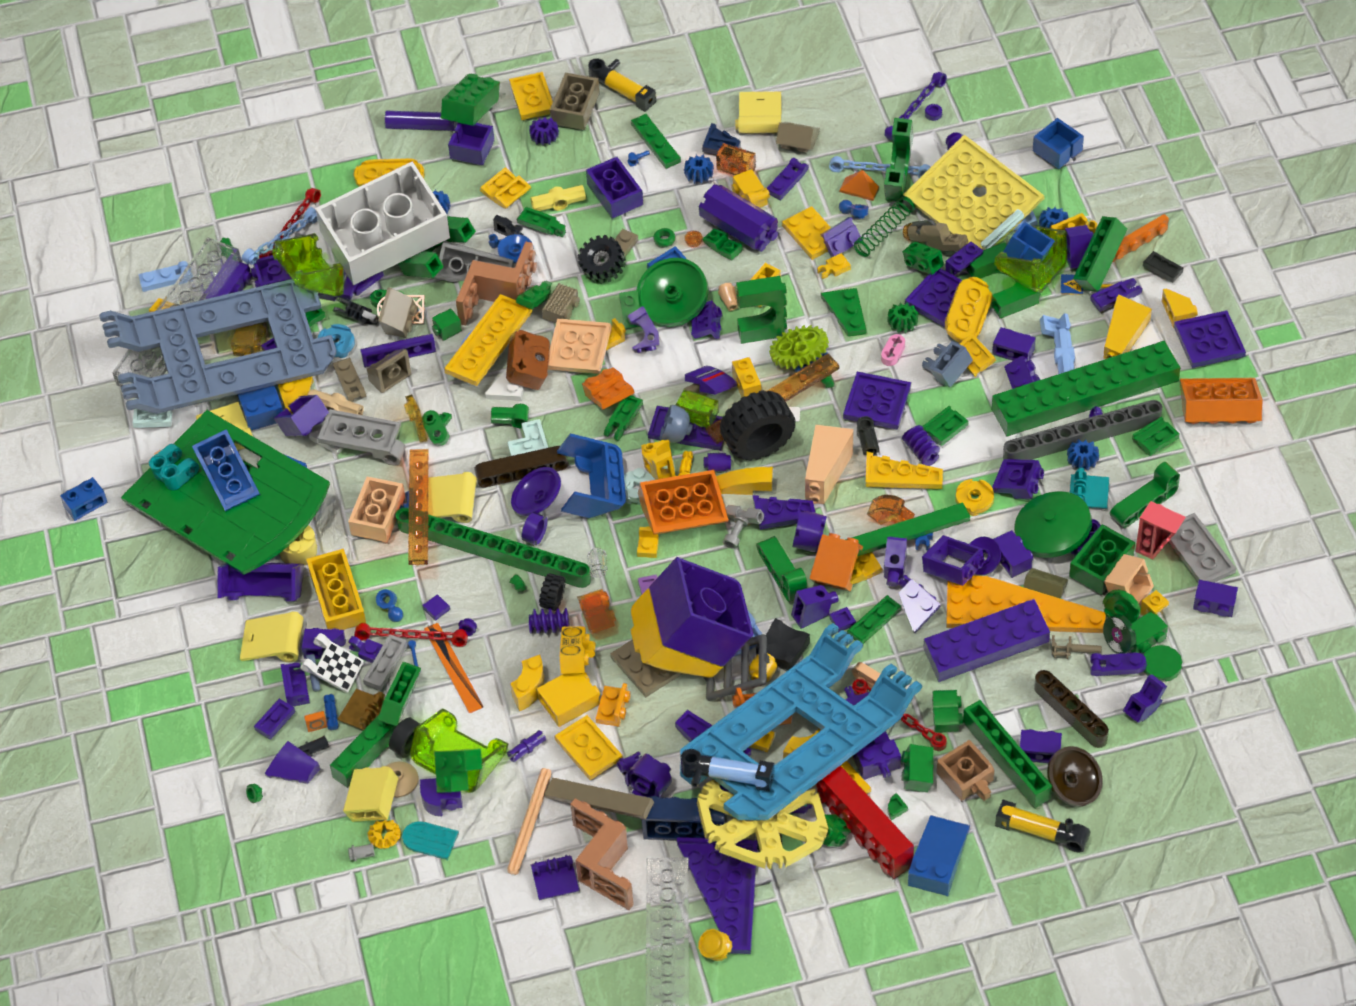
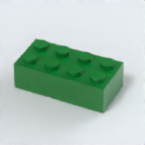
M467 74L442 98L441 118L474 126L499 100L500 81L494 80L491 77H479L477 74Z

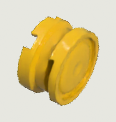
M716 929L706 930L698 942L700 953L714 961L724 960L732 949L730 936Z

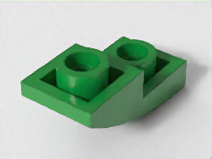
M715 228L702 239L707 246L730 260H733L743 251L742 244L728 239L727 233Z

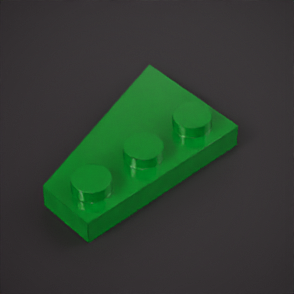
M857 288L821 293V299L827 303L828 309L831 313H834L838 323L848 337L866 334V326Z

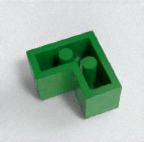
M481 749L434 751L437 792L469 790L467 771L482 769Z

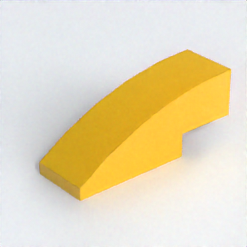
M773 467L744 468L718 475L716 478L721 494L753 495V491H772Z

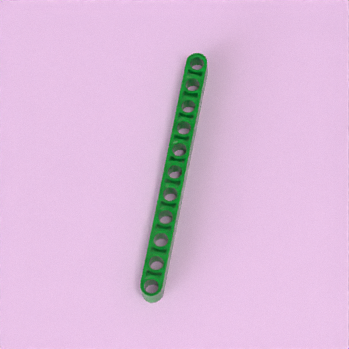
M401 508L396 512L398 529L403 533L546 577L549 573L565 577L566 584L578 588H585L591 582L590 568L583 562L410 508Z

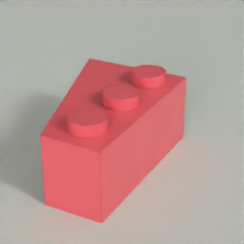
M1150 501L1139 520L1135 552L1153 560L1165 544L1169 542L1171 537L1175 535L1186 517L1165 508L1161 504Z

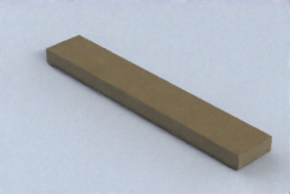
M553 777L544 793L548 799L572 803L574 799L588 803L594 809L645 820L654 803L651 798Z

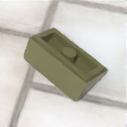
M1031 568L1026 574L1024 588L1061 598L1068 579Z

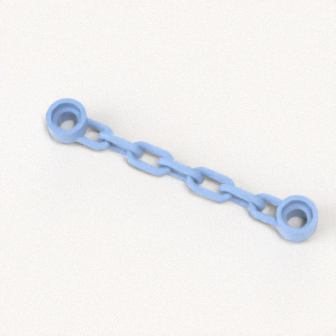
M835 156L830 160L829 168L833 172H841L843 168L886 171V168H890L891 164L843 160L841 157ZM923 164L920 167L909 166L908 173L918 175L920 178L931 167L928 164ZM866 165H873L872 168H866Z
M310 207L305 212L304 219L298 220L289 229L277 234L270 242L259 246L256 251L251 248L247 249L242 255V260L247 264L253 265L257 262L258 256L270 251L278 242L285 241L286 237L301 230L307 223H316L318 221L316 209ZM284 234V238L280 240L279 236Z

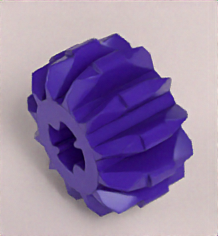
M546 116L544 119L538 117L537 121H532V125L529 128L531 140L536 145L541 143L542 146L546 143L550 145L551 142H556L559 135L557 122H554L552 118L547 119Z

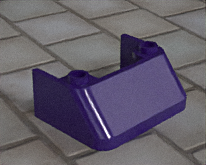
M265 563L245 575L228 566V564L218 567V598L227 597V600H239V596L244 595L281 596L285 598V601H297L301 597L304 564Z

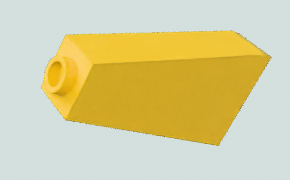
M1118 295L1104 346V359L1129 352L1151 321V308Z

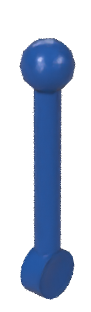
M410 640L408 647L411 648L413 663L418 667L415 652L416 642Z

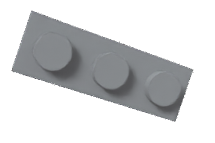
M393 635L388 636L363 679L364 685L382 691L408 646L407 640Z

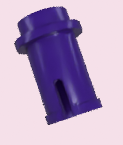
M638 751L626 758H620L617 762L620 772L628 773L640 758L639 755L641 753Z

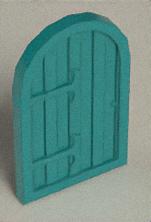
M417 821L406 826L402 839L404 845L414 852L448 860L459 831Z

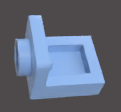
M1066 313L1060 319L1046 315L1040 318L1042 334L1054 337V332L1059 329H1066L1067 331L1070 329L1071 324Z

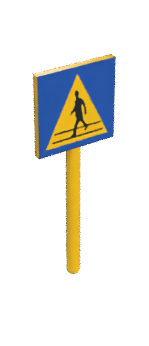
M1061 274V294L1083 295V288L1073 280L1074 275ZM1102 284L1100 288H1107L1114 284Z

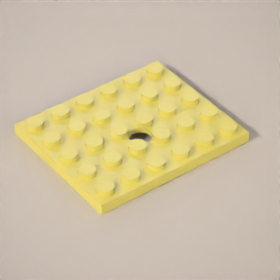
M963 135L903 194V196L909 197L915 204V207L935 223H946L950 234L967 235L968 242L965 245L971 241L982 250L984 249L981 246V242L1016 210H1021L1024 218L994 246L998 245L1044 200V195L966 135ZM976 187H985L987 192L984 196L977 197L973 194V190Z

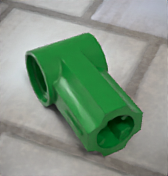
M521 403L515 404L513 407H492L491 423L511 424L515 428H522L521 423L528 422L529 407Z

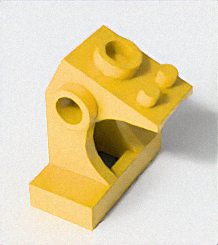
M669 440L641 445L644 467L655 480L676 476Z

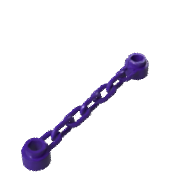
M935 72L932 75L931 83L923 89L918 98L909 105L905 113L899 118L909 119L936 86L943 87L945 85L947 75L942 72ZM888 126L884 132V135L889 140H892L893 126Z

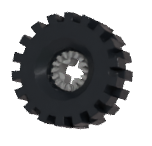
M597 235L595 240L590 238L589 243L585 242L583 244L584 249L580 248L579 252L581 254H578V263L585 276L589 280L592 279L595 283L599 280L600 284L604 283V280L611 282L612 277L618 278L617 273L621 274L623 272L621 267L625 268L626 265L624 262L626 261L625 253L619 242L615 241L611 236L608 238L607 235H603V238ZM600 259H605V262H600Z

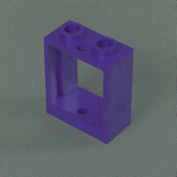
M945 535L922 556L923 572L962 586L973 577L979 568L983 567L985 561L982 548ZM949 555L967 562L959 568L942 561Z

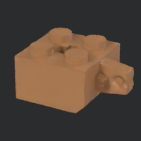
M970 740L937 760L936 773L961 801L972 794H977L983 801L991 797V790L987 786L994 781L995 770L992 764Z

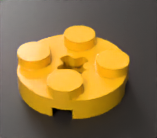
M968 479L957 487L955 501L957 504L963 502L969 515L977 516L979 513L986 512L991 508L994 503V491L992 486L984 480L973 481V479ZM972 494H973L974 496L979 495L978 498H976V499L971 498V495H972Z

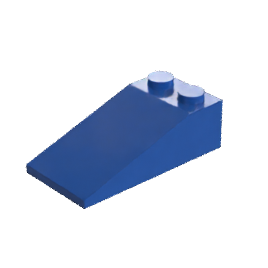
M227 429L192 446L225 512L260 495Z
M930 815L908 873V886L948 896L970 825Z

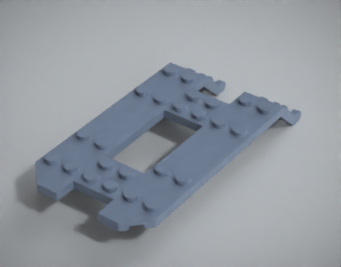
M295 279L136 316H128L111 310L99 314L100 321L107 322L102 325L105 336H118L107 340L109 348L119 346L139 352L160 347L168 374L149 378L128 372L117 377L119 383L125 384L121 387L123 398L126 400L137 398L125 403L127 410L140 409L158 414L324 374L336 355V347L332 335L313 339L305 312L321 309L317 290L310 286L308 288L301 285ZM268 321L276 348L205 365L197 340L198 337Z

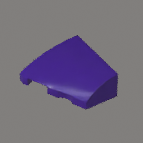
M287 741L267 768L265 776L268 778L272 776L280 777L286 781L297 780L299 783L308 784L321 768L317 761Z

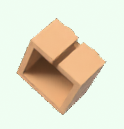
M1125 554L1116 563V566L1104 581L1108 593L1119 589L1126 591L1138 601L1139 606L1154 587L1150 574H1147L1148 569L1145 560Z

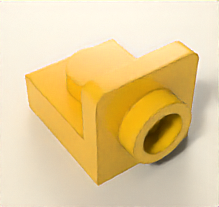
M616 318L612 319V328L606 350L625 341L626 329Z
M639 527L637 557L657 558L659 534L653 535L650 527Z
M1155 590L1142 600L1141 615L1144 616L1150 611L1157 614L1169 605V601Z

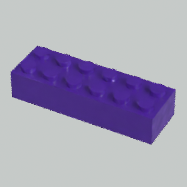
M1035 599L924 638L923 649L938 682L1048 643L1050 631Z

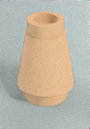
M731 283L720 285L718 295L728 311L736 310L738 304L735 286H732Z

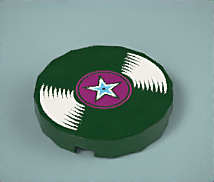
M1120 614L1109 616L1105 620L1103 634L1108 646L1114 652L1122 654L1134 648L1136 633L1130 627L1132 626L1131 622Z

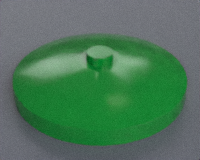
M668 258L649 267L640 278L636 290L638 292L640 308L642 306L645 308L654 324L674 327L691 321L701 312L708 298L709 286L703 271L694 262L684 258Z
M1064 491L1048 492L1033 498L1024 505L1016 517L1014 530L1016 536L1022 539L1024 547L1027 550L1029 549L1032 555L1041 558H1054L1072 552L1086 540L1092 527V516L1087 504L1079 496Z

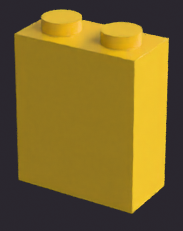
M586 672L562 674L537 688L538 700L558 727L599 705L600 692L595 685H591Z

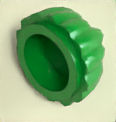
M826 370L821 375V382L826 385V388L835 387V382L830 372Z
M515 574L510 579L509 583L514 584L515 590L518 592L527 589L526 584L518 574Z
M249 784L247 786L246 795L250 802L256 803L263 798L262 788L257 784Z

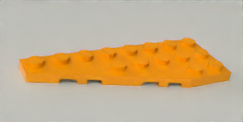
M973 576L963 586L947 580L946 628H955L1035 599L1049 631L1103 633L1106 616L1105 612L988 576Z

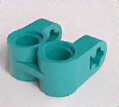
M173 443L167 445L149 460V466L154 477L157 480H161L169 490L179 489L199 470V464L192 458L185 459L178 466L174 464L180 459L182 450Z

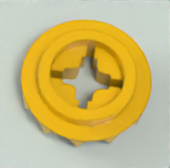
M387 819L382 821L376 820L375 824L370 825L369 832H367L370 843L381 849L394 846L399 841L401 835L399 825L393 820L389 821ZM386 828L388 833L385 834L383 839L381 832Z

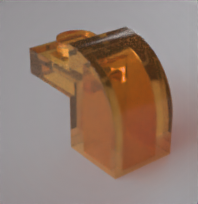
M888 494L873 499L867 515L880 525L888 521L896 524L914 518L915 514L904 506V499Z

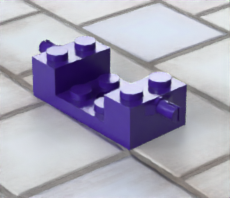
M852 686L844 688V692L847 695L845 700L853 706L870 693L855 695ZM886 731L852 756L864 780L881 774L883 778L891 776L890 771L901 768L899 749L894 739H889Z

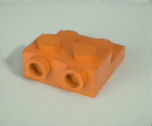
M614 367L604 369L599 375L589 377L582 383L585 396L603 410L635 393L633 387L624 380L622 373Z

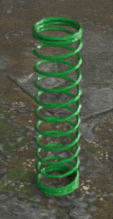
M901 196L879 220H876L870 229H867L866 233H863L862 237L854 242L856 252L863 257H868L871 254L870 250L874 251L875 246H879V242H883L884 238L888 237V233H892V229H896L897 225L901 224V220H905L906 216H909L915 210L913 201L907 196ZM901 200L909 202L913 210H909L902 204ZM898 204H900L903 210L909 212V214H904L903 211L900 210V208L898 207ZM894 208L904 215V219H901L895 213ZM889 213H893L900 220V223H896ZM885 217L890 218L896 227H891L885 220ZM881 221L891 228V232H888L882 226ZM876 226L881 227L887 233V236H883ZM872 230L878 232L882 237V241L873 235ZM867 234L873 236L877 240L878 245L873 244ZM863 239L868 240L874 248L870 249ZM859 243L867 249L868 254L860 248Z

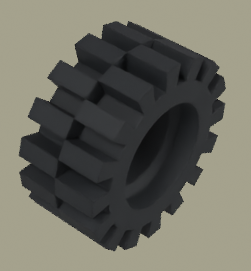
M551 573L547 574L545 581L542 583L543 587L540 590V607L551 608L554 611L559 608L565 592V577Z

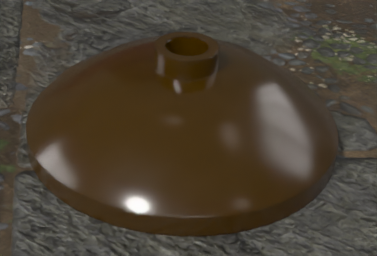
M1067 746L1056 751L1049 760L1047 767L1048 781L1052 785V791L1061 801L1070 806L1082 807L1097 799L1103 784L1102 772L1099 764L1089 752L1076 746Z

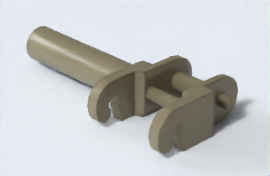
M1052 635L1051 652L1054 658L1056 656H1066V659H1068V656H1071V652L1101 653L1102 646L1071 644L1072 636H1069V643L1066 646H1057L1055 635ZM1056 648L1066 649V652H1056Z

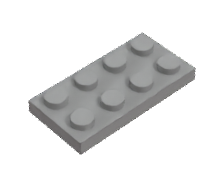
M1195 513L1186 516L1175 535L1169 540V544L1197 582H1199V579L1217 582L1236 573L1237 568Z

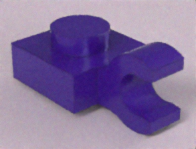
M351 636L348 641L351 644L349 649L359 652L358 657L370 663L374 662L383 646L370 639H366L365 643H363L355 636Z

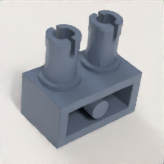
M951 341L947 347L940 343L937 344L933 352L939 357L936 360H932L929 357L925 358L926 361L922 362V367L931 371L937 382L951 387L973 359L966 347Z

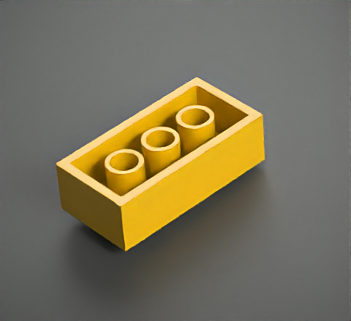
M344 548L306 559L326 628L345 630L355 627L360 623H366L364 610Z

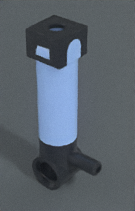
M687 749L681 754V772L685 777L692 778L691 785L694 787H698L701 777L706 776L755 785L756 790L770 792L774 780L773 762L760 760L759 764L701 755L695 749Z

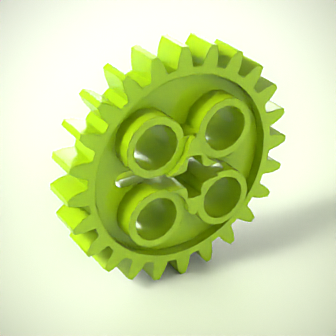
M805 325L801 328L796 326L795 330L788 329V333L782 332V337L777 336V341H772L773 345L770 346L769 353L772 362H775V365H779L780 368L785 366L786 369H789L792 366L795 369L799 365L802 368L803 364L809 366L810 361L816 362L817 357L822 358L821 353H826V349L829 348V340L823 328L819 329L818 326L813 328L812 325H809L807 328Z

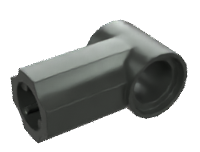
M868 416L860 417L857 421V437L860 440L863 455H867V452H870L874 456L879 452L874 421Z

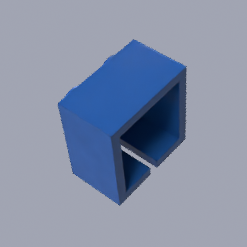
M1056 118L1033 136L1032 151L1060 169L1070 161V158H1074L1083 151L1084 135L1059 118Z
M1023 222L1011 237L1003 254L1007 255L1011 260L1020 261V264L1025 269L1034 272L1046 258L1055 240L1028 223Z

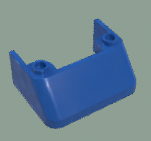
M570 433L557 450V454L573 457L576 467L582 472L589 473L591 495L574 491L561 508V512L593 518L620 509L626 502L621 449L612 443Z

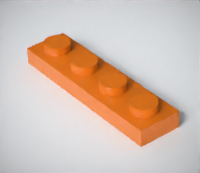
M1163 214L1125 236L1113 262L1123 258L1129 252L1135 251L1139 246L1149 243L1156 236L1164 234L1168 229L1169 218Z

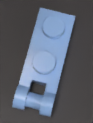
M181 261L175 266L138 274L142 291L154 290L191 280L188 263Z

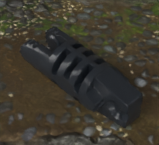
M341 297L338 298V301L343 305H347L345 310L334 307L333 312L363 324L370 322L377 325L379 317L371 313L372 309Z

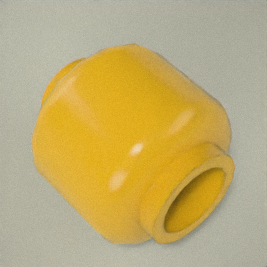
M759 654L754 656L749 665V674L752 680L758 679ZM768 654L769 663H767L766 682L772 679L777 670L776 660L770 654Z

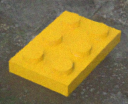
M543 72L509 79L521 120L550 114L553 101Z
M812 206L782 221V227L812 260L828 252L824 239L820 234L831 227Z
M588 715L555 735V741L589 780L597 777L617 764L620 758H623L619 750Z

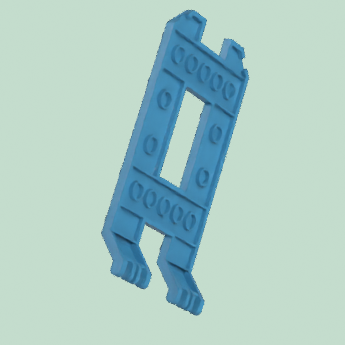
M832 623L824 629L809 656L680 749V777L691 784L692 778L685 777L681 772V754L687 749L698 750L701 755L758 764L743 751L797 712L820 728L821 731L774 765V780L770 792L756 790L755 785L712 778L734 794L732 798L724 803V810L737 820H769L897 723L914 695L922 689V684L915 681L905 689L911 683L912 677L906 675L903 671H899L894 675L897 667L889 664L881 672L868 696L855 706L850 704L829 689V687L843 677L855 654L863 648V643L858 640L852 643L853 636L847 635V632L844 630L836 634L839 627ZM702 776L700 783L708 777Z

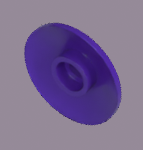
M985 536L978 537L969 543L982 548L983 557L985 554H988L983 567L979 568L975 574L987 575L993 572L1001 560V549L994 539Z

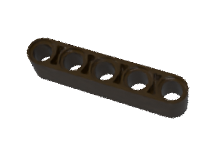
M553 446L482 462L474 467L478 485L486 488L522 480L530 472L542 467H550L557 472L562 471L568 467V459L565 455L557 454L560 446Z
M1047 670L1038 671L1035 676V692L1092 746L1096 748L1104 747L1108 741V726L1051 672Z

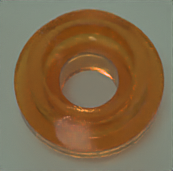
M689 231L685 235V242L689 247L693 248L698 247L703 239L702 234L698 231Z

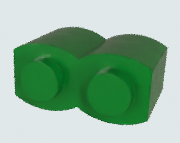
M957 690L933 691L934 731L959 732V725H963V714L958 711V708H962L961 696H957Z

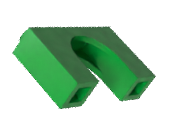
M894 118L890 168H886L884 181L885 199L887 201L897 202L905 193L914 137L913 123L910 119Z
M447 216L450 238L445 241L466 243L475 234L476 230L469 218ZM443 242L398 263L404 276L434 278L444 266L437 254L432 251L441 246Z
M1005 242L983 250V254L965 268L971 277L981 279L992 274H1005L1014 279L1016 283L1012 287L992 294L991 307L1000 319L1039 304L1041 295L1040 288L1033 283L1031 275L1026 273L1020 261L1011 260L1007 255L1003 254L1007 246Z
M780 276L736 282L739 308L760 305L770 306V309L762 314L737 318V328L741 344L783 336L782 332H784V329H787V311L785 307L787 305L785 296L787 290L785 282L782 283Z

